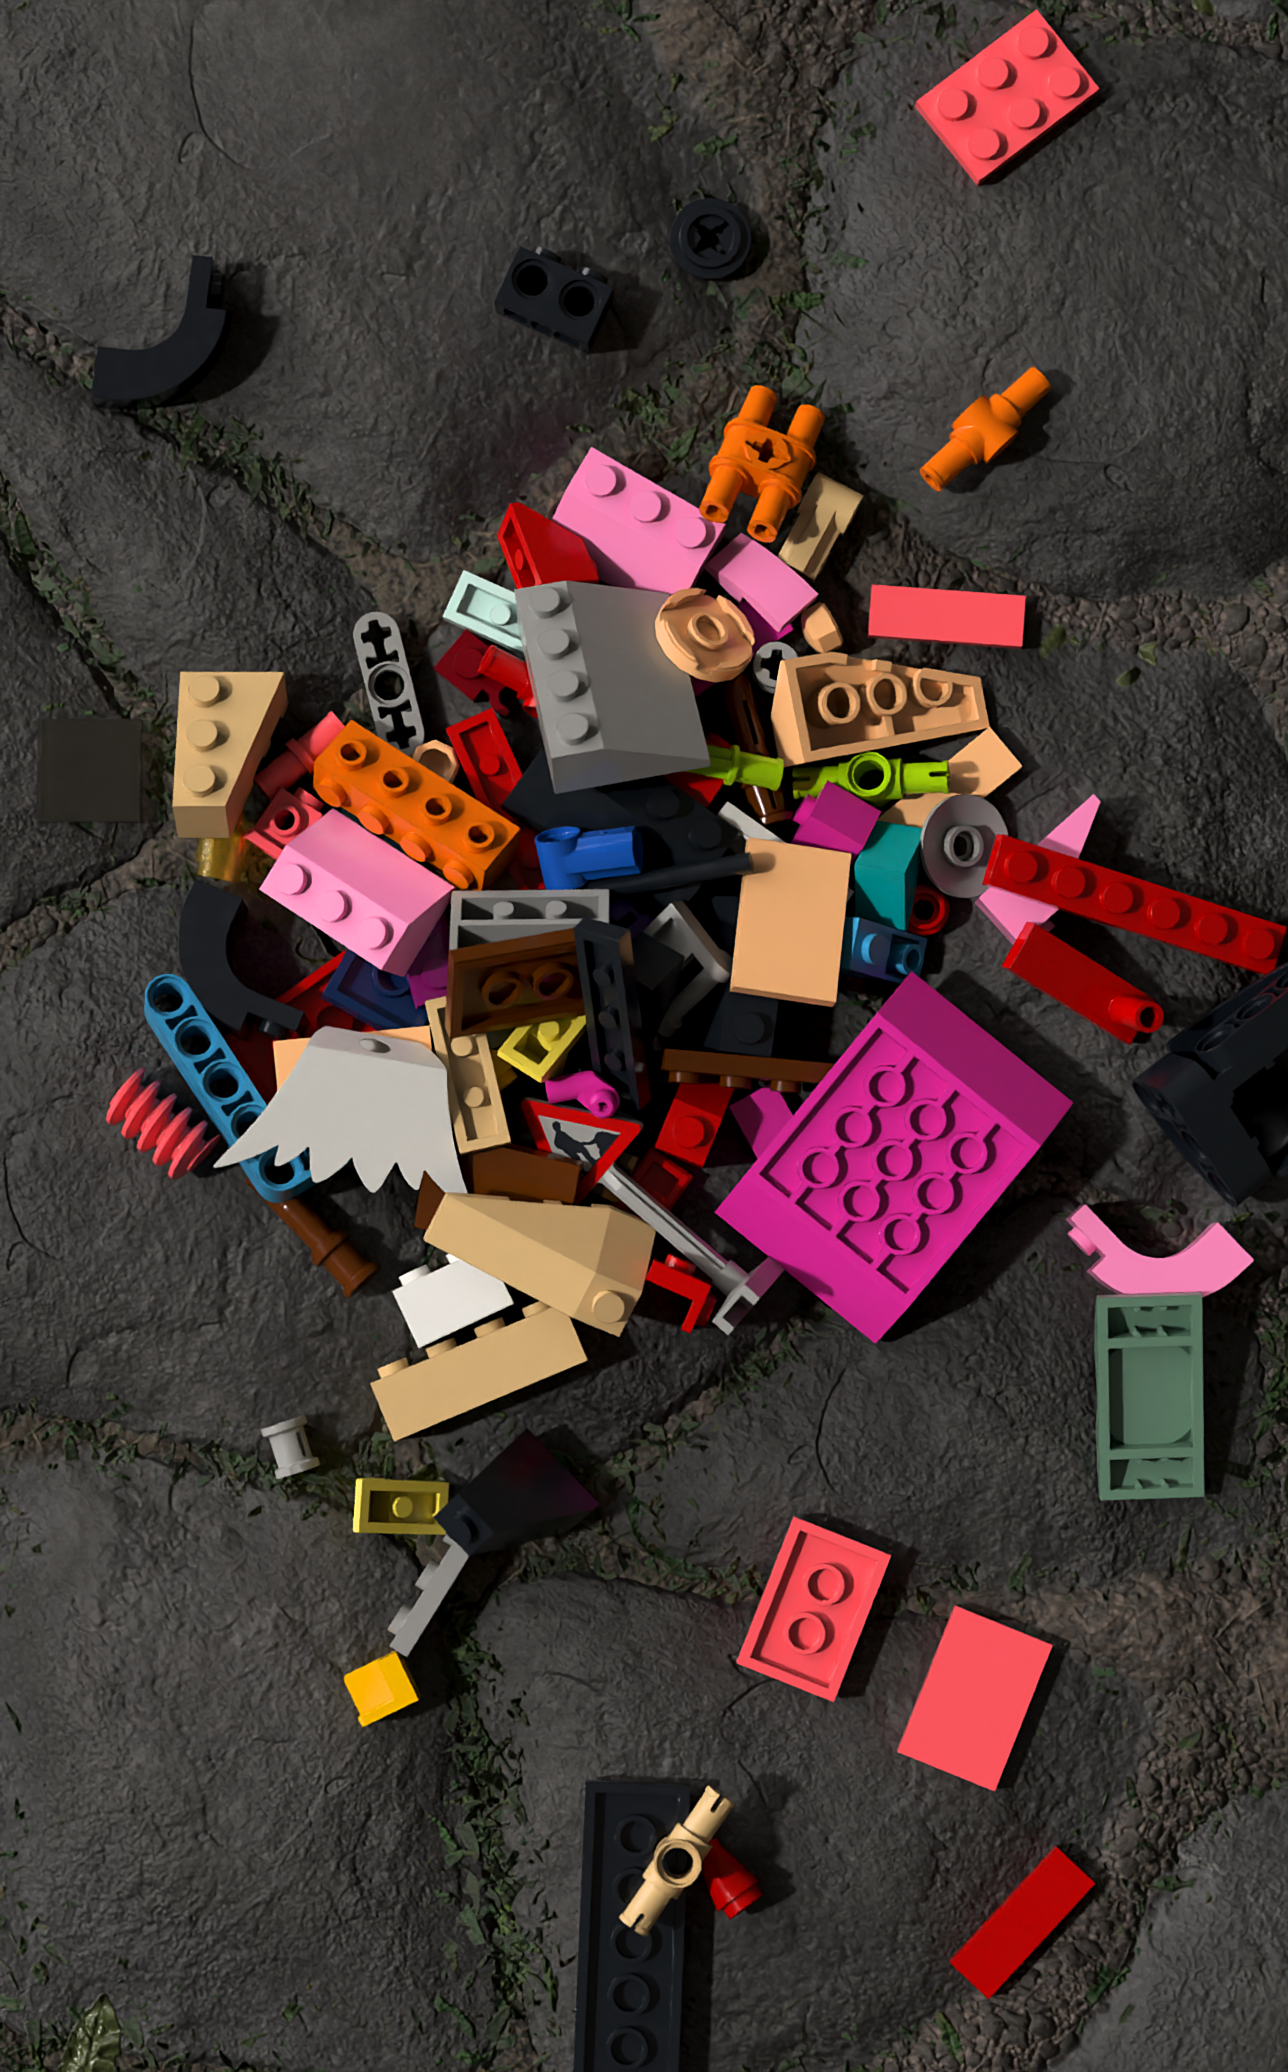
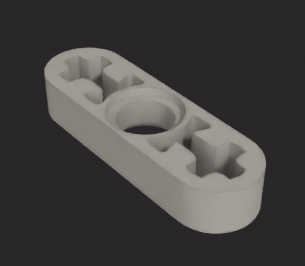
M371 612L365 614L357 621L353 631V639L377 735L412 758L416 747L425 744L426 736L401 634L397 623L391 616L382 612ZM379 624L382 631L391 630L392 636L384 639V646L387 657L391 658L398 654L399 662L386 661L368 669V661H378L372 642L363 643V637L370 634L371 625ZM394 672L404 680V690L398 698L384 700L375 693V682L383 673ZM410 703L412 711H401L406 729H415L416 736L409 738L410 747L400 749L397 742H388L387 736L395 733L391 714L381 719L380 710L394 711Z

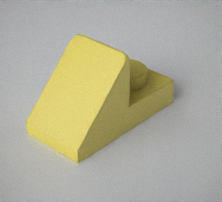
M585 1014L518 1026L499 1048L497 1055L539 1083L545 1082L552 1077H557L564 1071L568 1052L587 1030Z
M375 1477L356 1479L353 1532L446 1535V1531L433 1517L448 1504L449 1483L392 1480Z

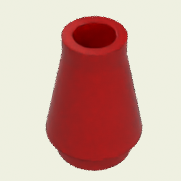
M714 1838L709 1842L713 1847L701 1863L700 1872L717 1911L723 1910L731 1920L763 1896V1893L757 1886L760 1880L730 1854L717 1838Z

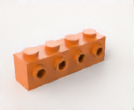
M353 720L348 722L314 761L313 789L316 790L323 801L333 807H342L356 816L362 825L372 833L384 834L398 843L412 859L429 863L441 871L446 879L457 888L469 889L470 891H487L517 856L520 827Z

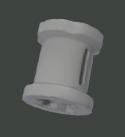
M778 641L769 642L760 647L755 654L751 669L753 681L759 685L763 692L772 695L775 694L777 680L770 679L769 670L763 669L761 666L769 665L771 657L781 658L780 661L798 658L793 648L788 644Z
M305 1415L261 1429L263 1437L269 1438L278 1465V1468L275 1470L277 1479L320 1465L318 1457H313L305 1434L303 1427L307 1423Z

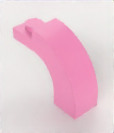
M1086 1204L1080 1205L1065 1219L1073 1227L1067 1233L1072 1241L1086 1255L1090 1256L1096 1251L1101 1256L1086 1272L1100 1284L1117 1294L1201 1292L1202 1297H1205L1229 1284L1254 1261L1218 1222L1211 1223L1182 1251L1166 1258H1151L1138 1254L1124 1245Z

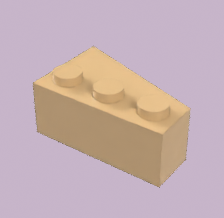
M180 672L172 803L178 838L231 837L254 785L253 778L262 757H266L271 746V736L280 717L283 718L288 707L284 672Z

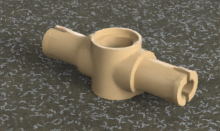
M710 1785L705 1788L706 1791L684 1824L678 1822L670 1835L657 1845L654 1859L642 1875L646 1880L624 1913H621L619 1919L631 1928L642 1913L643 1916L636 1924L635 1931L645 1937L649 1935L650 1929L671 1898L678 1899L684 1888L698 1878L701 1863L713 1847L709 1843L731 1809H734L736 1806L731 1799L723 1795L717 1806L711 1809L720 1796V1792ZM673 1848L687 1850L693 1859L691 1867L682 1874L668 1872L662 1863L664 1854L668 1850Z

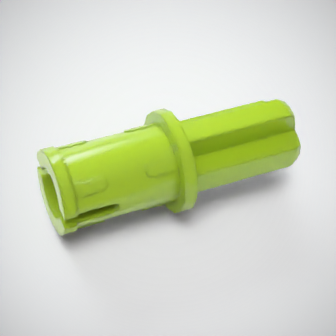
M706 744L710 757V766L684 771L723 779V783L726 786H731L733 782L777 791L783 776L784 760L742 752L739 745L733 744L728 749Z

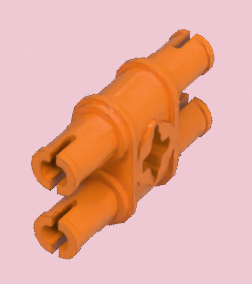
M754 385L749 390L738 417L726 424L724 428L725 438L719 452L710 460L709 474L711 480L700 504L699 512L705 519L711 522L724 523L739 492L759 499L747 531L758 541L773 542L787 511L797 506L802 498L801 488L807 473L816 464L814 446L824 424L825 415L815 406L801 405L798 407L786 435L769 429L767 426L777 403V394L765 386Z

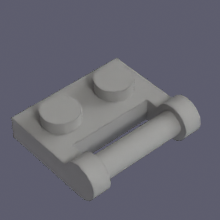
M682 900L670 903L643 931L650 937L685 956L681 971L695 958L704 967L672 999L657 1031L664 1037H671L682 1027L683 1022L681 1019L719 982L726 983L732 974L733 958L727 952L718 948Z

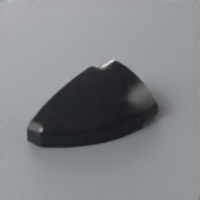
M1288 961L1246 986L1171 1038L1166 1045L1169 1053H1166L1138 1075L1131 1083L1142 1104L1176 1149L1196 1172L1233 1207L1241 1204L1270 1181L1273 1176L1283 1178L1288 1175Z

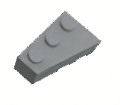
M609 889L452 891L449 950L574 928L584 917L610 924Z

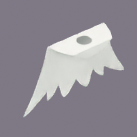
M324 1026L313 1034L290 1075L264 1111L214 1165V1168L238 1163L278 1145L274 1165L280 1166L293 1160L309 1147L310 1172L314 1183L326 1180L340 1170L350 1158H353L355 1169L361 1181L373 1193L384 1183L393 1165L398 1163L403 1177L414 1190L419 1189L423 1171H426L445 1193L468 1194L453 1140L448 1105L447 1069L432 1051L419 1042Z

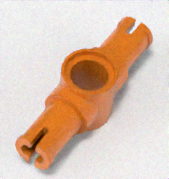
M1031 367L1001 395L995 393L989 399L982 395L974 401L951 425L954 431L949 434L950 441L920 468V475L935 491L940 492L971 464L977 465L982 460L987 464L998 456L1020 433L1017 428L1022 424L1021 418L1050 391L1051 385L1046 377L1038 369Z

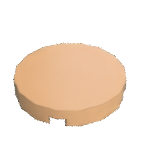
M700 588L678 590L665 601L655 620L656 637L665 655L679 669L697 679L715 683L734 679L744 671L754 652L752 653V645L755 643L754 631L746 616L730 600L720 595L716 599L704 595L707 590Z

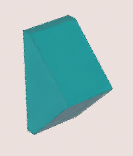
M876 821L854 864L856 918H862L907 932L921 866L920 836L922 828Z

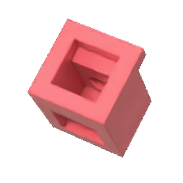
M281 787L254 828H249L244 837L255 847L277 861L283 849L290 841L323 816L319 811L324 804L300 787H298L293 795ZM291 814L294 815L295 822L290 829L281 830Z

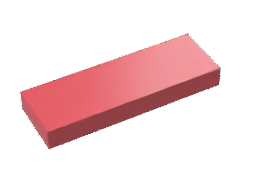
M872 584L867 638L1021 649L1026 596Z

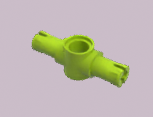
M866 751L857 754L851 760H840L838 766H793L792 777L795 779V782H792L794 799L805 798L807 793L816 797L827 780L875 808L883 807L894 799H903L906 794L950 793V782L948 781V778H950V766L948 760L942 762L903 763L902 758L886 759L877 752ZM880 770L884 773V779L877 788L865 790L859 787V780L867 771Z

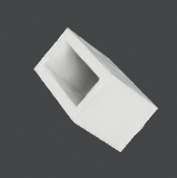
M447 1254L446 1257L450 1263L449 1265L432 1273L427 1264L399 1277L402 1287L392 1292L418 1348H422L515 1304L506 1283L451 1254Z

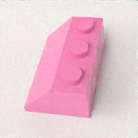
M593 447L590 448L568 485L551 520L583 539L590 559H593L598 566L599 580L614 587L670 593V596L678 590L694 588L704 571L705 564L710 561L723 539L726 526L724 523H715L705 519L697 507Z
M332 808L285 846L259 890L380 970L404 977L451 901L452 891H457L458 888L346 815Z

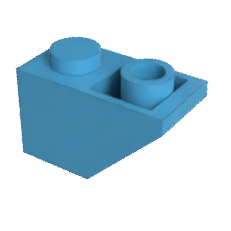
M845 916L839 974L899 986L911 971L920 977L927 938L862 918Z

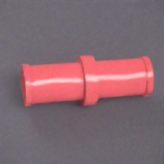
M330 711L322 721L312 727L297 741L291 738L285 743L287 749L260 773L255 774L253 780L272 801L281 787L286 790L307 772L311 776L314 774V761L345 726Z

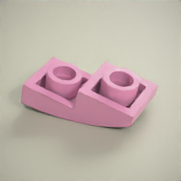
M740 533L704 566V569L739 604L746 600L778 633L806 610L818 596V593L793 569L768 549L743 533Z

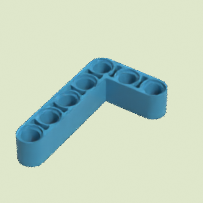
M174 974L159 975L149 982L145 990L144 1015L230 1148L241 1138L237 1128L242 1123L255 1122L267 1105L187 982ZM171 994L176 996L182 1005L176 1011L163 1012L154 1005V1000L161 995ZM189 1037H200L208 1043L209 1049L203 1054L191 1055L182 1048L181 1044ZM218 1079H227L236 1086L237 1092L231 1097L219 1098L210 1091L209 1085ZM278 1145L238 1163L257 1192L265 1200L272 1203H282L317 1184L313 1182L311 1177L309 1147L293 1160L283 1164L293 1175V1178L283 1185L270 1182L264 1173L268 1167L274 1165ZM350 1158L342 1168L352 1163L353 1158Z

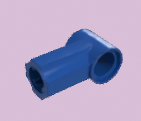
M565 826L544 831L535 837V845L546 890H573L586 885L592 879L640 874L644 868V847L641 834L638 833L636 826L582 833L578 827Z

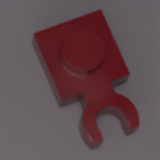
M465 629L433 669L473 703L484 692L489 696L490 705L498 716L508 719L511 712L500 703L499 699L504 691L512 689L477 672L480 662L489 647Z

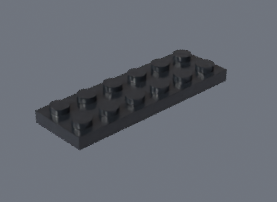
M586 1779L573 2072H679L686 1887L678 1899L671 1898L650 1929L647 1937L635 1931L636 1924L643 1916L642 1913L631 1928L622 1922L619 1916L621 1913H624L646 1880L642 1875L654 1859L657 1845L670 1835L678 1822L684 1824L688 1818L690 1784ZM683 1848L668 1850L662 1859L666 1870L673 1874L686 1872L688 1851Z

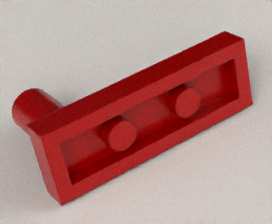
M1026 922L1001 966L1122 1043L1130 1045L1138 1031L1152 1033L1157 1031L1163 1023L1164 1013L1162 1008L1155 1003V999L1035 923Z

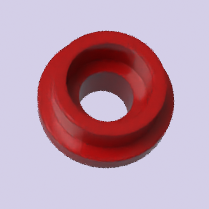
M919 884L916 886L907 931L917 936H929L938 932L947 922L949 904L945 895L938 888L932 885ZM924 901L931 905L933 913L929 919L920 920L914 915L913 907L917 902Z

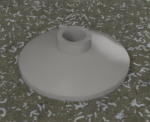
M960 794L944 799L929 813L921 831L920 857L925 873L940 891L953 897L971 898L983 894L990 888L982 885L996 835L1004 834L1008 836L1007 827L998 810L990 802L979 796ZM955 839L958 843V849L956 853L954 852L953 848Z

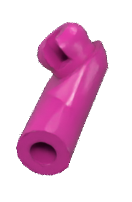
M591 1070L552 1077L545 1081L546 1093L550 1104L577 1099L591 1111L593 1116L600 1119L611 1117L620 1105V1097L615 1087Z

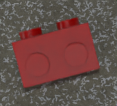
M668 1253L665 1261L655 1257L645 1280L693 1300L682 1323L681 1330L691 1334L695 1324L705 1327L717 1301V1296L709 1293L712 1286L711 1281L695 1275L694 1272L697 1265L672 1253Z

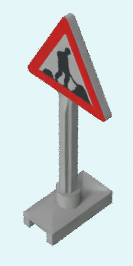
M526 1097L521 1102V1107L538 1150L584 1161L576 1206H579L597 1183H602L713 1279L711 1284L727 1298L712 1322L727 1335L730 1334L785 1270L771 1257H767L750 1273H746L733 1260L726 1261L616 1165V1160L643 1129L641 1121L614 1115L606 1119H600L593 1116L591 1111L559 1103L550 1104L549 1101Z

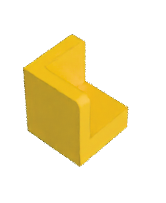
M396 1650L344 1676V1682L359 1711L358 1720L362 1727L418 1701L421 1697L402 1654Z

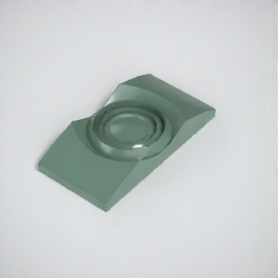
M1174 1292L1096 1295L1094 1353L1097 1410L1095 1432L1100 1501L1204 1497L1202 1293Z

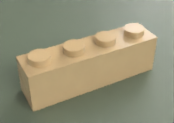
M539 1301L522 1308L525 1319L506 1326L503 1317L474 1328L477 1336L475 1340L458 1346L453 1337L427 1348L426 1352L429 1359L413 1366L409 1365L405 1357L377 1369L381 1379L370 1383L393 1440L397 1441L587 1361L588 1358L571 1317Z

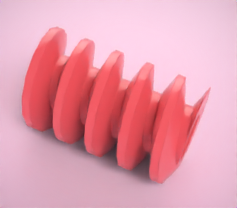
M141 1067L122 1085L111 1100L106 1122L110 1126H114L126 1120L122 1128V1136L125 1139H131L141 1134L137 1144L138 1150L141 1153H146L157 1147L152 1159L153 1163L158 1167L172 1161L168 1175L172 1180H177L192 1172L211 1153L219 1142L221 1134L208 1141L204 1140L203 1136L209 1123L204 1120L192 1128L189 1127L187 1124L193 1109L187 1107L177 1114L173 1113L172 1109L177 1095L173 1093L162 1100L157 1099L156 1096L162 1082L156 1080L145 1087L141 1085L146 1068Z

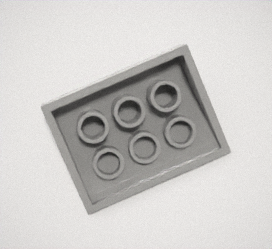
M567 580L514 589L518 628L555 794L710 766V757L690 675L679 669L665 655L656 637L655 620L660 608L670 597V593Z

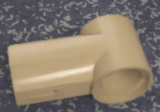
M818 472L798 508L797 513L800 515L777 557L793 569L801 578L814 583L831 554L830 551L838 536H843L848 529L864 495Z

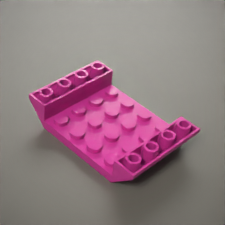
M911 971L717 1208L715 1213L876 1344L908 1309L1033 1157L1074 1102Z

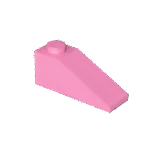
M1093 794L1037 846L1079 859L1101 801ZM991 887L974 902L1012 945H1014L1026 922L1035 923L1050 932L1055 925L1049 918L1059 910Z

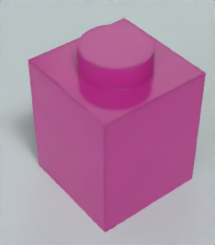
M827 780L816 798L807 793L792 820L800 824L791 844L851 853V866L863 849L881 811Z

